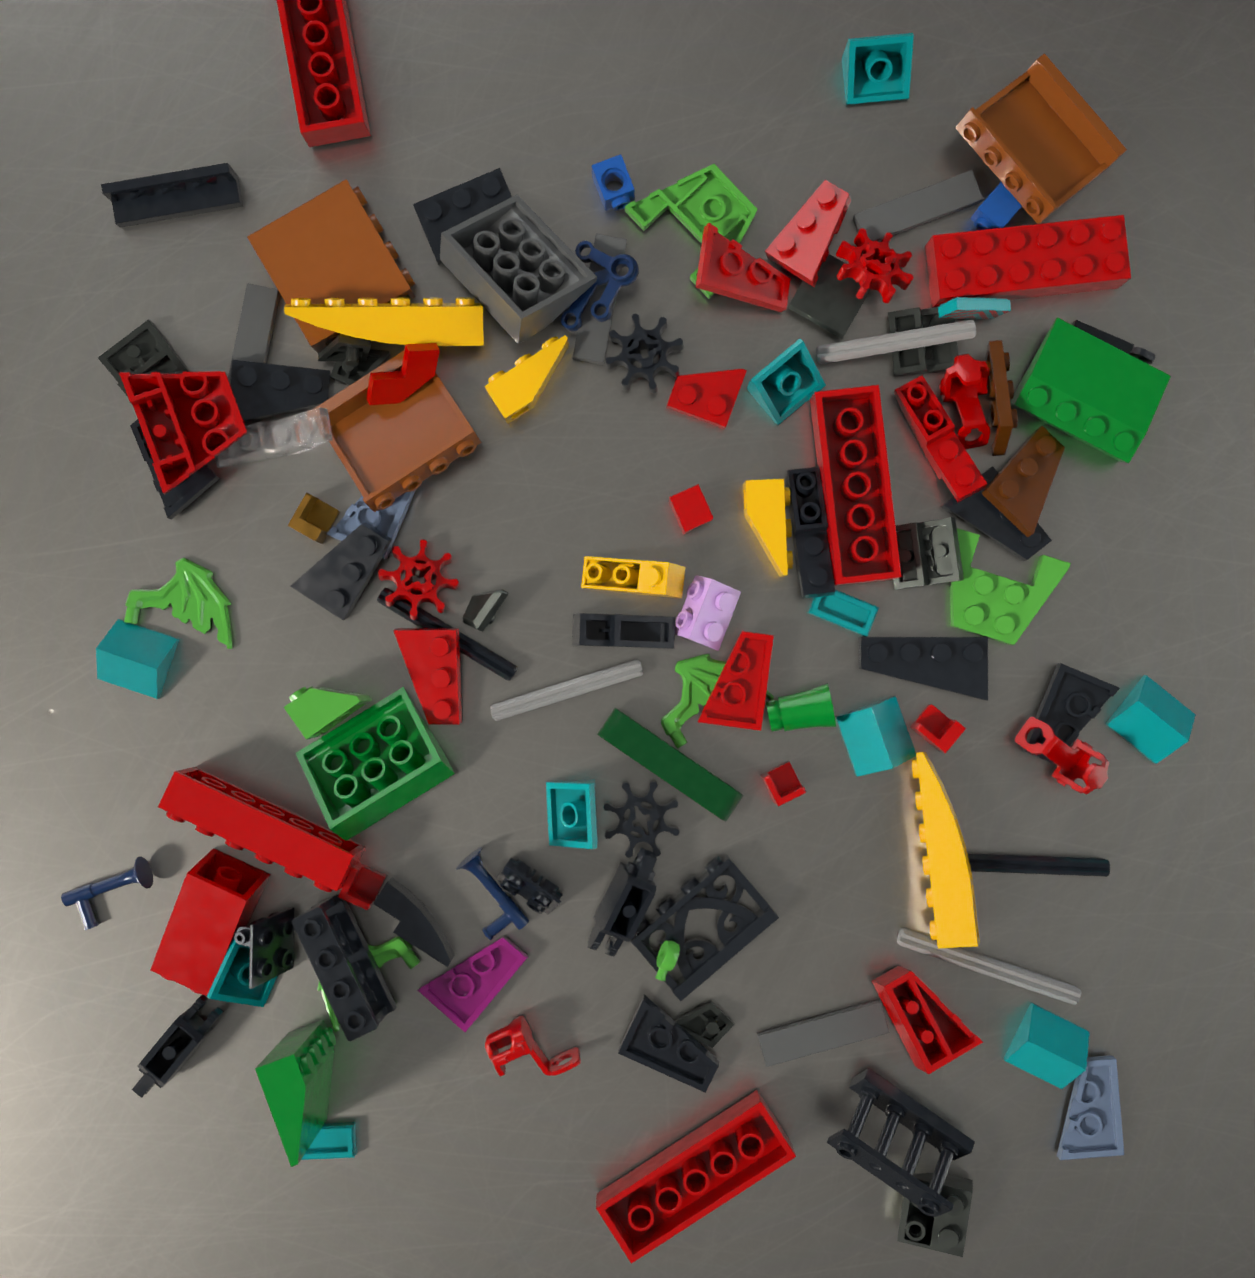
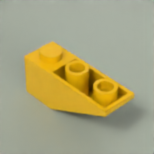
M566 335L561 338L557 336L550 338L542 344V350L533 356L531 353L525 354L514 363L516 365L514 368L506 373L504 370H501L488 379L489 384L484 387L507 424L535 407L569 347Z
M784 479L745 480L743 484L744 516L779 577H785L788 575V570L793 569L792 550H787L786 539L791 538L792 524L791 519H786L785 506H790V488L784 487Z
M585 556L581 588L682 598L686 567L670 562Z

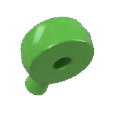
M665 940L661 945L657 956V967L659 969L655 976L656 979L665 982L668 971H672L675 967L680 952L678 943Z

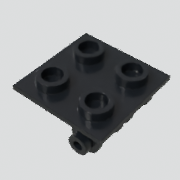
M510 858L496 878L501 882L500 886L511 895L516 896V894H519L525 898L527 906L539 914L545 912L548 915L561 903L560 898L563 893L558 891L560 887L548 879L544 881L542 886H539L544 878L543 875L539 877L536 883L533 882L531 879L536 870L533 869L530 875L526 877L531 867L520 859L514 860Z
M295 907L271 913L267 918H260L251 922L249 926H242L237 929L234 935L235 942L239 945L250 947V989L293 968L295 959V929L292 920L294 919Z

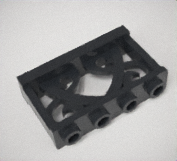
M719 855L713 858L704 867L706 872L698 879L693 876L680 887L682 893L672 900L671 897H668L656 908L658 913L649 921L646 917L643 918L633 939L630 941L656 972L659 969L657 967L659 952L653 950L649 944L651 934L657 930H663L666 933V937L664 940L658 941L660 944H663L665 940H671L679 944L680 952L677 964L682 976L676 980L671 972L668 971L665 982L680 1001L686 998L779 918L774 909L728 855H725L723 858ZM727 875L735 880L736 891L731 900L725 899L728 893L726 884L723 890L718 891L714 889L713 885L718 877ZM705 888L707 896L694 897ZM744 889L759 905L760 909L756 913L737 903ZM689 910H722L717 922V932L721 943L715 946L701 939H694L684 943L685 924ZM676 912L673 926L666 922V920ZM729 913L734 914L729 919V922L734 921L737 923V928L734 931H727L724 928V922ZM693 947H701L704 950V956L701 959H695L693 957L695 951H691L686 955V950Z
M339 894L312 906L311 909L294 918L292 924L346 1039L352 1041L376 1030L379 1023L388 1013L394 1011L397 1006L347 901L339 898Z

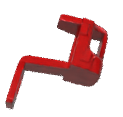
M968 353L957 355L954 358V365L946 369L944 378L939 385V393L943 402H956L963 424L957 433V437L965 449L987 445L991 432L978 395L988 394L989 367L986 361L975 360ZM977 428L978 431L982 432L981 436L975 440H965L966 436L971 433V429Z
M1030 717L1015 737V742L1028 752L1035 755L1043 754L1057 765L1051 776L1064 787L1069 785L1080 794L1084 793L1087 795L1094 789H1101L1108 780L1107 771L1110 762L1103 754L1098 751L1095 752L1092 750L1093 746L1079 739L1069 747L1055 736L1054 730L1048 724L1034 717ZM1032 729H1042L1043 737L1046 739L1043 745L1040 743H1028L1027 735ZM1091 757H1094L1101 761L1102 764L1092 763L1090 765L1089 760ZM1077 778L1084 780L1085 788L1079 786L1074 781Z
M523 1015L513 1019L507 1026L489 1034L485 1040L486 1052L500 1077L506 1073L505 1064L527 1054L532 1056L542 1072L547 1076L562 1074L581 1063L578 1047L562 1052L549 1061L532 1038V1030ZM512 1044L510 1049L499 1053V1049ZM571 1058L567 1063L559 1065L563 1060Z

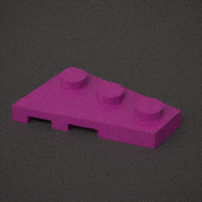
M503 936L420 987L417 991L461 1030L466 1032L529 956L506 936Z

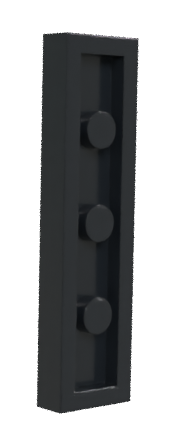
M228 163L101 184L102 194L112 202L115 224L120 228L243 207L239 177Z

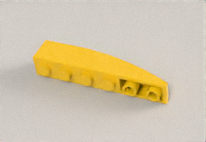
M437 297L423 298V303H410V298H391V303L378 304L377 298H358V304H345L344 298H325V304H311V298H292L291 304H285L284 313L288 316L355 338L399 345L437 343L438 346H484L483 306L480 303H475V298L471 297L455 298L456 303H443V298Z
M919 752L916 753L917 759L912 760V772L914 779L919 778L920 791L915 792L917 811L923 810L924 823L919 824V836L921 843H926L927 855L922 857L924 875H930L931 888H926L928 908L933 907L935 919L930 920L931 939L937 940L938 948L977 947L980 943L973 876L966 844L956 813L939 775L927 753Z

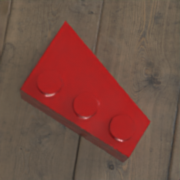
M897 966L872 980L915 1067L925 1073L931 1074L983 1043L911 970Z

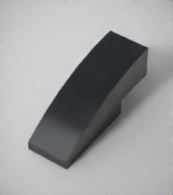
M573 614L572 645L674 649L675 617Z
M392 877L387 881L373 904L400 921L393 933L448 967L455 955L439 923L427 907L409 889Z

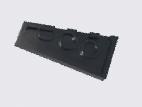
M859 637V669L988 701V637Z

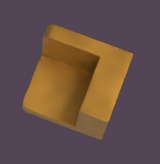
M306 493L288 526L323 544L327 537L326 534L334 525L340 511L313 495Z

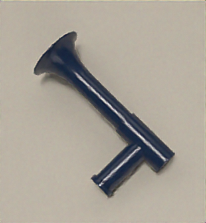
M481 847L467 856L456 867V870L465 869L471 872L503 910L504 914L482 929L485 936L492 940L497 933L511 922L520 930L528 924L529 919L488 873L480 858Z
M142 856L137 857L134 867L125 873L62 893V903L66 907L76 904L84 924V930L98 926L99 923L95 919L88 899L133 883H140L146 889L151 888L153 885L152 869L145 858Z

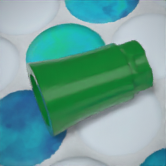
M828 683L803 692L778 697V700L766 701L771 732L782 730L783 728L785 732L813 727H836Z

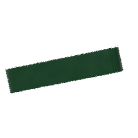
M614 708L597 733L605 741L725 822L744 796L617 708Z

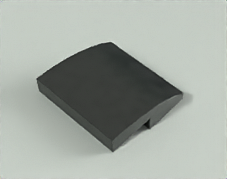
M828 254L826 261L822 262L817 274L819 278L815 287L802 281L788 308L843 339L871 289L867 290L863 299H858L856 294L860 289V284L856 283L853 278L838 280L837 274L841 266L846 263Z
M920 307L888 312L890 333L955 322V318H939L938 307L922 310ZM954 341L892 352L895 376L946 371L947 368L954 365V358L959 355L958 342Z
M150 319L98 357L116 379L117 385L126 396L127 393L119 372H130L131 374H151V372L180 374L189 372L186 365Z
M955 517L896 525L902 577L893 580L895 590L964 580Z

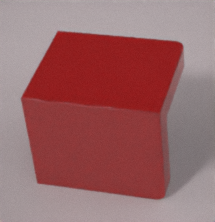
M699 484L669 497L668 502L683 535L713 520V515Z
M932 704L927 705L910 726L913 731L936 750L947 753L966 729L957 720L949 719Z
M789 761L760 775L773 802L778 807L807 792L805 787L801 785Z
M358 862L351 868L338 897L360 908L369 910L374 905L373 903L378 897L388 875Z

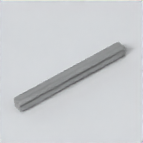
M971 319L821 345L816 348L817 360L819 364H826L972 339L976 337V324Z
M636 659L490 706L493 719L499 721L639 677L643 674V669L640 661Z

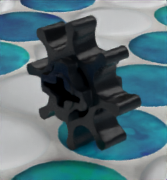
M633 314L632 321L635 330L631 335L621 336L615 330L610 331L611 341L620 344L623 349L619 355L607 357L605 362L608 369L619 365L625 366L628 369L627 376L621 381L625 390L630 389L634 379L643 377L649 381L650 392L655 394L658 391L654 381L657 373L667 371L674 377L679 376V367L670 364L667 361V356L672 351L683 350V340L678 338L672 342H667L661 338L662 332L667 328V319L665 317L659 319L658 325L654 329L646 330L640 326L639 315ZM647 349L649 355L647 358H642L641 351Z
M655 780L650 782L649 791L643 796L633 794L629 782H623L622 788L628 796L626 803L622 806H614L609 802L604 803L603 808L605 811H612L619 817V824L614 829L606 830L605 838L610 839L619 833L626 835L630 841L625 851L627 858L633 856V848L639 842L650 844L654 855L658 857L661 851L655 843L657 835L664 831L670 832L674 836H678L680 833L678 827L667 825L663 819L667 810L678 807V801L672 799L667 804L657 803L653 798V793L658 786ZM642 802H646V803L651 804L652 806L649 807V806L643 805V804H641V803H642ZM634 806H637L643 815H650L646 819L648 832L645 831L640 823L634 824L633 821L636 819ZM630 809L628 817L624 818L626 810ZM658 819V825L655 829H653V825L655 821ZM634 831L640 833L641 835H635L631 832Z

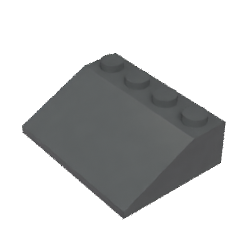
M518 195L441 233L440 260L518 344L544 330L597 280V276Z

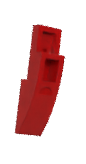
M923 375L895 389L894 394L915 439L938 479L944 480L956 501L960 502L986 488V480L955 434L954 423Z

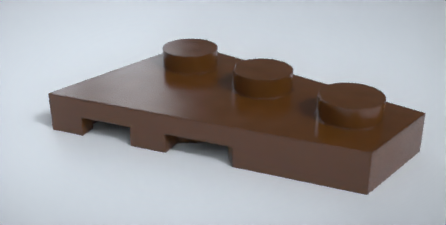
M1002 340L989 341L985 356L986 364L989 367L988 397L995 399L991 401L989 416L990 428H997L994 443L991 445L992 456L1005 455L1012 429L1017 428L1018 425L1016 408L1011 409L1010 400L1014 397L1013 381L1007 380L1006 373L1010 370L1009 352L1003 351Z
M1043 426L1035 430L981 493L1026 537L1034 534L1065 449Z

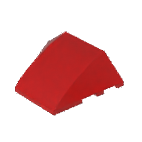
M225 371L183 372L180 374H161L160 372L131 374L130 372H119L128 399L137 415L164 495L248 433Z

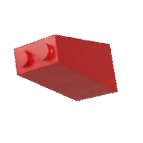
M213 848L187 872L150 971L161 975L166 980L174 981L190 988L194 993L207 996L237 929L248 925L271 874Z

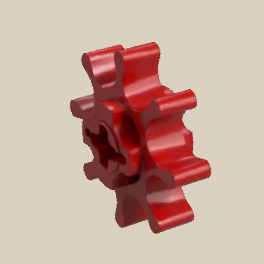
M861 228L854 239L857 247L842 241L836 252L837 257L849 262V264L841 266L837 279L853 278L856 283L858 282L860 284V289L856 294L858 299H863L867 290L871 289L880 292L883 302L889 303L896 292L892 284L897 285L902 290H906L914 278L912 274L900 269V267H906L912 257V253L906 251L898 254L893 248L890 249L889 242L893 235L889 232L885 234L879 243L878 241L870 240L866 229Z
M425 539L420 540V551L414 557L403 555L399 546H394L392 552L393 556L400 562L399 568L395 571H386L384 569L378 571L379 580H390L397 585L396 591L385 597L386 605L391 607L399 599L408 600L412 604L410 610V619L412 620L418 618V606L424 602L434 604L438 613H443L445 611V604L438 599L437 593L443 588L457 590L459 585L458 579H446L440 573L443 566L451 563V554L445 553L439 560H430L425 555L427 550V541ZM404 574L405 578L401 581V577ZM416 575L419 579L424 577V583L421 584L419 581L413 583V576ZM434 579H436L435 585L432 584Z

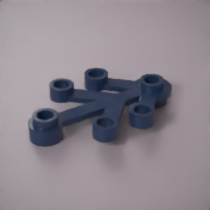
M582 241L576 246V255L582 262L590 263L593 261L605 269L594 272L597 276L596 282L572 303L569 310L562 314L561 323L566 330L574 332L581 327L582 319L580 316L597 286L606 283L608 284L600 300L594 302L591 306V314L599 322H605L611 317L612 310L610 306L621 287L631 285L638 277L639 266L632 256L620 254L611 257L595 249L589 241ZM591 248L589 255L581 256L583 249ZM623 267H628V273L620 276L619 270ZM606 307V312L603 315L598 316L596 314L598 308ZM575 316L576 322L573 325H567L568 318Z

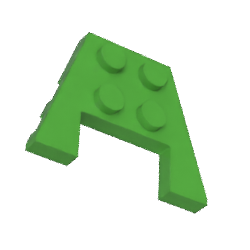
M715 164L678 180L674 185L663 190L658 189L650 193L648 197L637 202H630L625 206V212L643 231L668 209L701 244L704 227L708 223L717 227L718 233L728 240L734 239L741 243L758 210ZM698 268L690 275V280L695 285ZM700 289L708 299L714 294L713 292Z
M957 528L964 580L951 582V627L988 637L1008 645H1015L1068 571L1071 563L1041 555L1032 583L1027 585L971 567L980 535Z

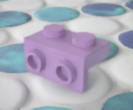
M696 575L688 587L687 598L682 611L676 618L675 635L719 651L741 592L716 580Z

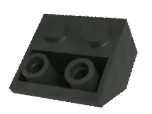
M933 1173L914 1174L913 1176L929 1187ZM947 1174L941 1196L953 1203L954 1207L952 1211L937 1217L922 1213L916 1204L904 1197L897 1241L963 1257L973 1193V1180Z

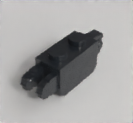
M641 847L633 863L628 862L624 864L621 862L593 917L596 924L588 938V948L597 950L605 935H610L605 947V954L614 957L623 941L629 942L633 939L656 893V885L653 881L655 876L653 868L657 858L652 851Z
M202 994L188 1010L171 1024L137 1066L144 1075L132 1090L141 1098L155 1084L159 1088L165 1086L214 1029L212 1027L224 1011L217 1007L207 1016L206 1021L199 1017L197 1012L206 1005L208 1000L205 995Z

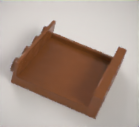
M1045 53L1037 58L1025 73L976 110L972 107L955 127L963 139L969 143L1037 224H1040L1092 182L1127 151L1125 146Z
M347 179L247 236L286 304H291L292 298H311V304H325V298H344L345 304H358V298H377L378 304L391 303V298H403L408 294L411 299L415 298L411 287L416 285L406 268L401 271L395 262L396 259L400 258L391 241L383 242L379 233L384 231L374 213L370 216L367 215L363 206L368 204L359 187L357 186L352 189ZM295 318L310 346L317 353L328 346L327 341L341 334Z
M404 350L370 373L401 371ZM370 373L309 411L312 419L322 429L364 497V503L373 512L390 507L396 498L405 492L416 490L420 487L422 481L433 474L442 473L451 462L459 457L470 455L476 449V446L482 443L436 373L433 378L403 402L371 406L366 399Z

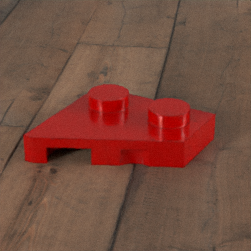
M734 369L679 375L675 381L666 408L725 429L747 370Z

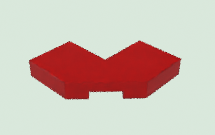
M437 343L406 344L401 371L370 373L366 397L369 405L401 403L433 378L436 373L440 352Z

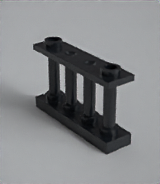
M868 1068L853 1077L849 1088L859 1095V1103L848 1130L842 1129L831 1135L827 1143L834 1147L840 1156L854 1161L912 1201L922 1213L937 1217L952 1211L954 1204L941 1196V1192L952 1160L955 1161L972 1153L975 1141ZM872 1104L885 1112L887 1116L875 1149L859 1139ZM899 1123L911 1130L913 1134L902 1168L886 1158ZM925 1142L937 1148L940 1153L929 1187L913 1176Z

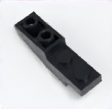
M811 467L788 470L792 537L802 599L832 596L835 594V585L827 537L828 523L820 468Z

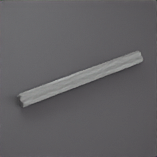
M901 928L898 933L897 943L900 946L1073 1005L1079 1002L1081 990L1076 986L962 947L938 948L937 940H932L929 936L906 928Z

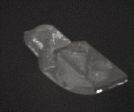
M319 407L270 423L258 422L246 426L248 433L216 456L217 467L237 466L316 449L315 445L332 441L328 409Z

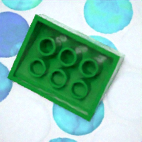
M1057 317L1015 390L1014 397L1010 400L1011 406L1120 462L1129 464L1148 431L1171 376Z
M404 687L296 752V756L329 829L345 841L455 774L443 749Z
M324 1019L289 1032L255 1068L291 1167L298 1165L328 1117L336 1039L331 1027H326Z

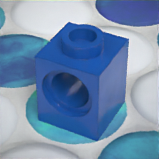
M621 154L591 165L592 178L605 211L610 209L614 211L622 210L628 203L635 200V189ZM611 181H618L622 184V188L617 191H611L606 185Z
M1000 182L970 219L974 222L977 230L1004 228L1022 205L1005 188L1004 184Z

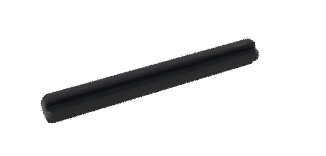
M384 588L377 598L378 603L419 628H453L420 607L417 609L418 618L416 620L410 619L412 604L406 599H399L391 607H388L385 597L394 593L389 588ZM459 631V647L462 654L507 681L514 677L518 669L516 665Z
M968 853L972 872L1104 877L1110 874L1109 860L1101 858Z

